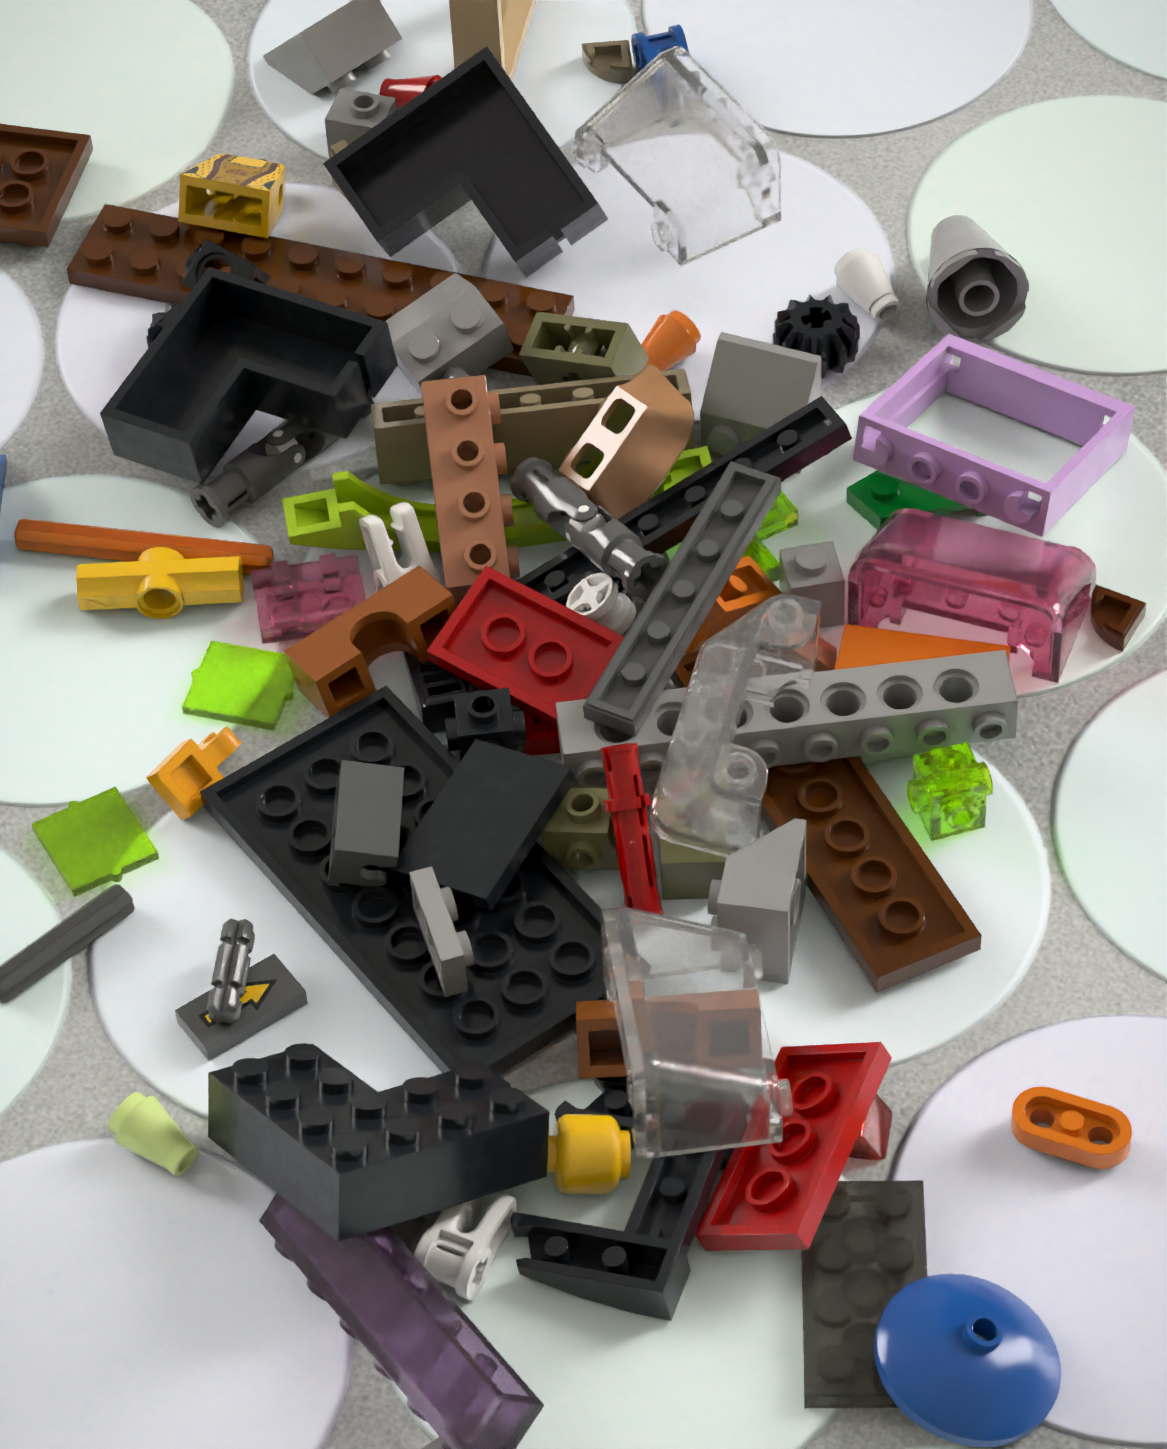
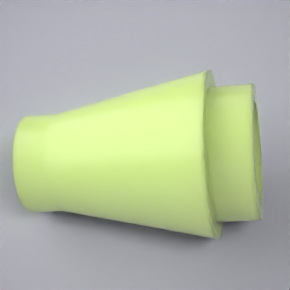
M135 1092L129 1095L117 1107L110 1118L108 1129L116 1135V1144L166 1168L176 1177L188 1170L199 1154V1148L187 1138L155 1096L146 1097L141 1092Z

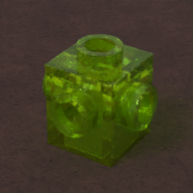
M968 742L948 747H937L928 752L914 755L913 778L906 782V793L913 813L919 814L930 840L934 841L985 827L986 800L988 795L993 794V782L984 761L977 763Z

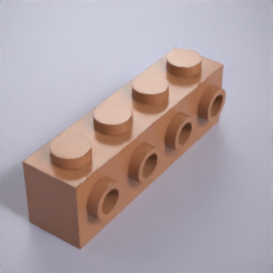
M486 375L421 382L444 586L453 594L455 602L463 599L485 566L510 578L520 577L517 545L506 546L504 527L514 526L511 494L500 495L498 481L499 475H508L504 442L494 443L492 425L501 424L498 392L488 393Z

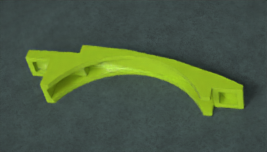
M708 446L684 450L650 499L710 464L711 458ZM602 452L596 459L576 473L585 479L591 477L602 462L604 453ZM348 470L332 473L334 489L282 499L291 545L341 550H367L358 519L367 515H375L384 522L388 537L393 541L391 545L393 551L402 552L396 531L391 527L393 521L390 508L398 503L407 502L414 508L428 552H440L435 504L415 502L385 493L363 482ZM517 498L511 499L514 526L504 527L506 546L517 545V547H527L568 540L541 520L531 503L520 501Z

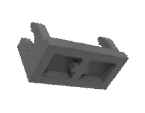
M346 760L341 761L334 799L328 885L339 886L340 883L370 887L382 886L387 883V872L367 870L363 867L367 865H375L380 868L397 866L404 768Z

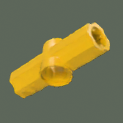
M156 547L144 551L138 558V561L77 565V599L80 610L137 608L144 616L152 619H168L179 614L183 609V605L239 603L244 601L241 556L184 559L176 550Z

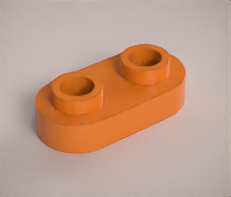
M1045 1086L1032 1087L1023 1091L1013 1103L1011 1129L1015 1138L1028 1148L1097 1169L1117 1166L1129 1154L1132 1126L1127 1116L1115 1107ZM1042 1122L1048 1124L1050 1127L1043 1128L1034 1124ZM1100 1140L1106 1142L1107 1144L1099 1145L1092 1142Z

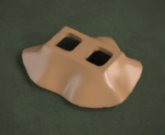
M645 366L632 380L616 386L600 404L595 418L577 444L567 452L561 467L558 469V477H566L586 493L587 498L596 506L600 505L616 519H619L650 500L685 449L691 435L695 417L690 401L682 396L656 366ZM621 402H627L635 408V413L624 430L619 434H615L607 429V420ZM595 446L604 453V458L593 475L585 479L576 473L575 468L586 450Z

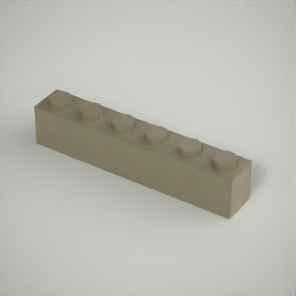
M685 369L661 371L682 396L690 401L692 406L691 391ZM637 374L489 390L488 393L498 392L501 424L492 425L494 443L504 442L508 474H513L521 462L531 457L545 459L552 467L560 468L567 452L577 444L597 415L600 404L616 386L629 382ZM422 398L371 404L380 484L393 483L399 486L415 484L419 480L432 479ZM621 402L607 420V429L615 434L621 433L634 415L635 408L627 402ZM693 426L689 441L684 450L695 448ZM592 446L586 450L579 462L592 461L602 451Z

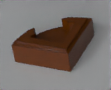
M1096 584L1091 599L1090 617L1092 625L1102 640L1123 652L1145 617L1146 602Z

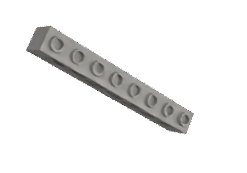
M1006 650L663 690L636 736L584 718L583 705L587 699L556 702L558 739L562 765L571 767L576 778L571 788H601L607 785L605 768L603 767L602 754L600 752V748L637 742L641 780L643 782L659 781V774L721 773L755 768L767 769L780 765L825 762L831 759L865 755L878 756L890 752L924 748L936 749L949 745L994 742L1000 739L1016 738L1018 699Z

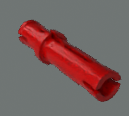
M634 742L602 747L600 752L602 754L603 767L605 768L608 799L603 801L605 812L611 813L612 826L614 828L626 920H642L662 916L663 909L658 892L657 874L646 808L651 805L650 794L644 793L639 767L638 744Z

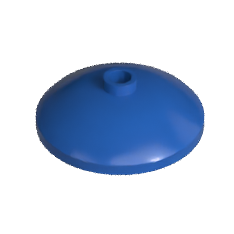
M952 1273L937 1274L918 1279L901 1289L891 1299L879 1319L875 1331V1363L880 1379L889 1396L914 1423L944 1440L971 1447H997L1013 1443L1036 1430L1045 1420L1057 1399L1061 1383V1365L1059 1354L1050 1332L1029 1305L1009 1290L991 1281L975 1276ZM975 1334L982 1336L987 1341L978 1338Z

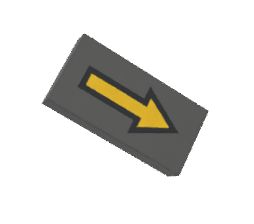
M272 954L249 967L245 993L240 998V1001L243 1002L241 1014L235 1023L221 1022L217 1024L209 1019L207 1002L210 990L176 1009L175 1014L177 1023L209 1061L308 1002L306 990L278 957Z

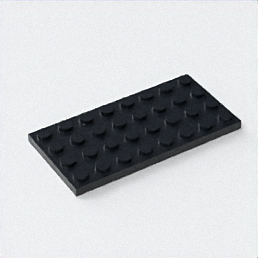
M387 686L380 688L200 791L203 807L442 1073L452 1071L460 1064L473 1062L482 1063L489 1067L491 1071L500 1075L576 1027V1001L622 999L655 978L654 963L537 841L492 911L455 900L458 920L452 923L456 932L464 930L467 932L473 951L474 965L466 967L468 991L445 997L414 911L411 885L395 881L389 869L390 867L380 868L375 865H367L363 868L387 872V883L385 885L370 887L340 883L339 886L328 885L334 799L342 760L404 768L399 853L460 763Z

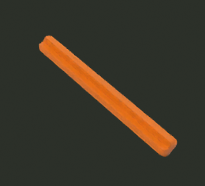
M26 518L18 521L14 532L16 547L26 551L132 562L138 561L140 555L150 548L166 547L176 550L184 559L241 556L243 575L267 577L271 574L274 566L273 548L264 544Z

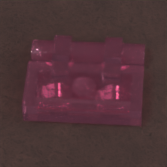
M334 552L319 555L318 561L288 565L287 560L271 562L272 568L251 571L262 644L305 638L366 599L357 555L336 558Z

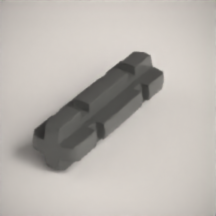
M231 918L222 925L220 941L223 943L218 947L211 985L214 988L210 990L207 1002L209 1019L217 1024L221 1022L233 1024L240 1018L243 1003L240 1001V998L245 993L251 957L248 954L252 952L255 940L254 926L246 919L238 921Z

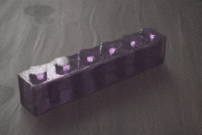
M276 1193L259 1220L275 1239V1249L283 1257L295 1263L308 1279L306 1284L309 1290L331 1306L341 1318L339 1320L341 1328L348 1335L360 1341L372 1355L375 1369L398 1386L408 1398L407 1406L411 1412L428 1422L443 1440L442 1448L516 1449L544 1407V1404L394 1231L388 1226L338 1242L281 1195Z

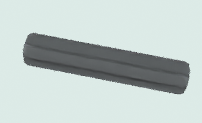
M112 885L0 965V1003L10 1001L133 913L135 907L131 895L121 885Z

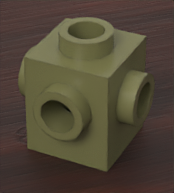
M599 787L571 788L541 833L546 852L562 868L582 871L594 869L618 870L619 865L611 813L605 812L603 801L608 799L607 789Z

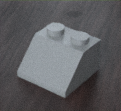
M352 0L264 54L263 58L268 65L311 95L328 86L331 93H334L356 79L352 72L353 69L364 64L367 71L390 58L392 55L388 47L401 40L402 36L380 0Z
M454 273L385 321L390 331L398 367L421 397V382L439 380L448 367H461L469 376H477L514 350L503 321L478 289L457 273Z
M721 332L717 340L700 410L701 447L708 446L709 451L724 455L821 396V356Z
M793 819L727 856L722 880L712 879L707 907L708 914L713 915L708 948L711 951H718V975L788 984L806 897V820Z

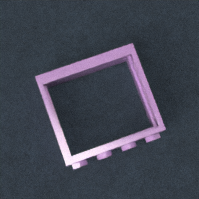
M948 334L859 415L853 460L1043 537L1127 451L1136 407ZM952 355L961 358L960 367L953 365L954 359ZM944 392H948L1083 447L1045 484L907 427ZM1105 415L1112 417L1105 425L1103 424ZM1029 491L1042 496V500L1038 502L1029 498Z

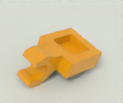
M228 726L224 727L217 735L215 732H211L198 745L192 738L181 742L146 779L180 820L192 817L203 805L200 791L224 778L217 767L240 746L241 742Z

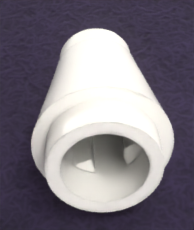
M859 247L847 252L837 261L834 267L837 287L872 316L877 323H884L892 319L900 311L901 303L897 299V295L876 253H869L866 248Z

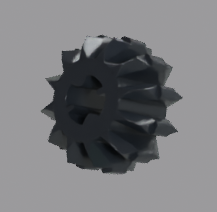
M809 293L805 302L790 300L786 310L777 312V319L774 322L773 345L821 356L822 379H824L829 370L843 373L845 365L855 361L858 352V340L860 339V325L857 323V316L852 315L848 303L834 304L831 295L823 300H815Z

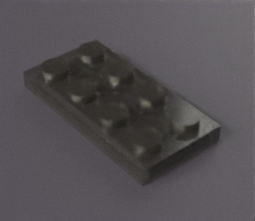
M923 1180L838 1181L809 1249L801 1250L804 1408H899L889 1396L878 1374L874 1357V1337L879 1319L891 1299L908 1284L928 1277Z

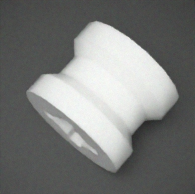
M605 573L592 574L582 579L573 588L566 603L568 608L620 635L629 629L636 615L635 604L625 594L618 593V585Z

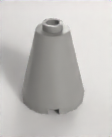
M953 215L941 220L931 234L926 294L927 308L934 323L946 335L951 334L959 338H974L978 336L980 342L992 340L1008 332L1022 318L1026 309L1025 301L1029 291V282L1024 269L1013 256L973 219L963 215Z

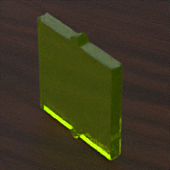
M211 640L199 668L191 672L192 684L183 702L182 711L183 714L275 730L286 702L294 699L293 685L295 679L284 653Z
M116 786L79 803L77 801H70L68 808L31 824L33 832L74 897L111 880L113 882H120L123 878L122 875L159 859L157 849Z

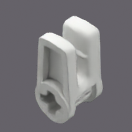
M401 502L390 508L393 521L391 527L396 531L402 551L401 558L396 561L391 546L393 541L388 537L384 522L375 515H367L358 519L372 565L373 579L377 592L417 566H421L441 584L438 571L430 558L416 513L410 504Z
M506 1194L498 1195L492 1205L486 1206V1214L474 1230L473 1222L481 1210V1198L444 1209L434 1225L426 1230L417 1245L411 1264L412 1278L425 1283L434 1279L454 1287L456 1295L468 1300L475 1298L485 1282L489 1268L512 1230L510 1219L513 1212H517L516 1199Z

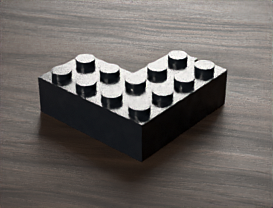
M487 46L323 163L375 240L389 257L395 255L472 200L527 278L563 252L558 244L566 238L572 246L608 220L599 203Z
M208 267L100 412V416L115 456L203 485L256 410L346 439L370 406L367 396L373 398L377 396L398 366L387 322Z
M300 1043L287 1047L284 1052L259 1059H240L230 1067L208 1072V1138L338 1242L547 1177L550 1111L525 1095L523 1091L511 1087L510 1083L482 1063H463L456 1066L452 1071L428 1078H411L406 1080L403 1085L378 1092L323 1052L319 1047L314 1044Z

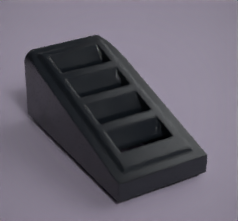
M402 651L420 721L432 733L446 730L444 718L455 717L453 694L474 692L472 684L445 669L422 673V671L441 667L429 660L422 663L411 653Z

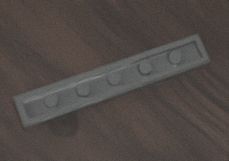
M730 462L584 703V718L633 736L637 735L781 492V478Z

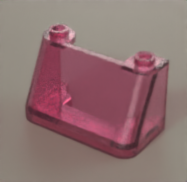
M903 508L894 511L860 549L854 559L848 575V624L878 628L882 620L890 617V623L901 625L907 609H912L1007 633V645L1011 646L1010 653L1017 654L1019 648H1021L1033 660L1032 677L1059 683L1092 599V593L1096 585V566L1090 556L1077 547L924 512L919 509Z

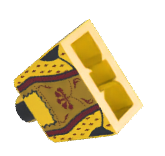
M217 154L180 174L178 222L268 238L283 212L285 166L264 159H252L231 154Z

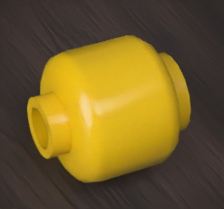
M565 1114L558 1119L554 1127V1133L549 1135L547 1172H553L554 1183L561 1193L607 1195L616 1189L619 1180H627L629 1178L631 1165L630 1134L628 1130H620L616 1119L610 1115Z

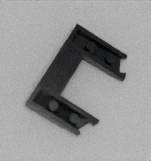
M632 1076L593 1078L595 1085L603 1093L585 1109H578L564 1101L557 1107L554 1114L557 1122L565 1114L610 1115L616 1119L620 1130L629 1131L631 1149L654 1155L625 1230L620 1231L513 1212L510 1220L514 1237H528L531 1258L517 1259V1268L522 1276L574 1296L623 1311L672 1321L691 1271L687 1253L719 1170H725L747 1122L740 1095Z

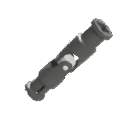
M367 396L370 406L361 419H365L372 413L371 404H374L370 396ZM284 420L257 443H253L227 462L223 467V473L207 485H197L190 492L194 508L208 524L218 528L228 520V515L243 503H253L282 482L290 473L300 468L341 437Z
M531 457L521 462L510 479V490L513 496L520 501L531 503L541 520L568 539L575 548L610 577L620 578L626 592L631 596H637L641 599L649 597L668 566L666 559L658 553L645 550L640 538L603 507L600 505L596 506L587 498L586 493L566 477H557L552 465L547 460ZM533 472H538L542 477L539 478Z

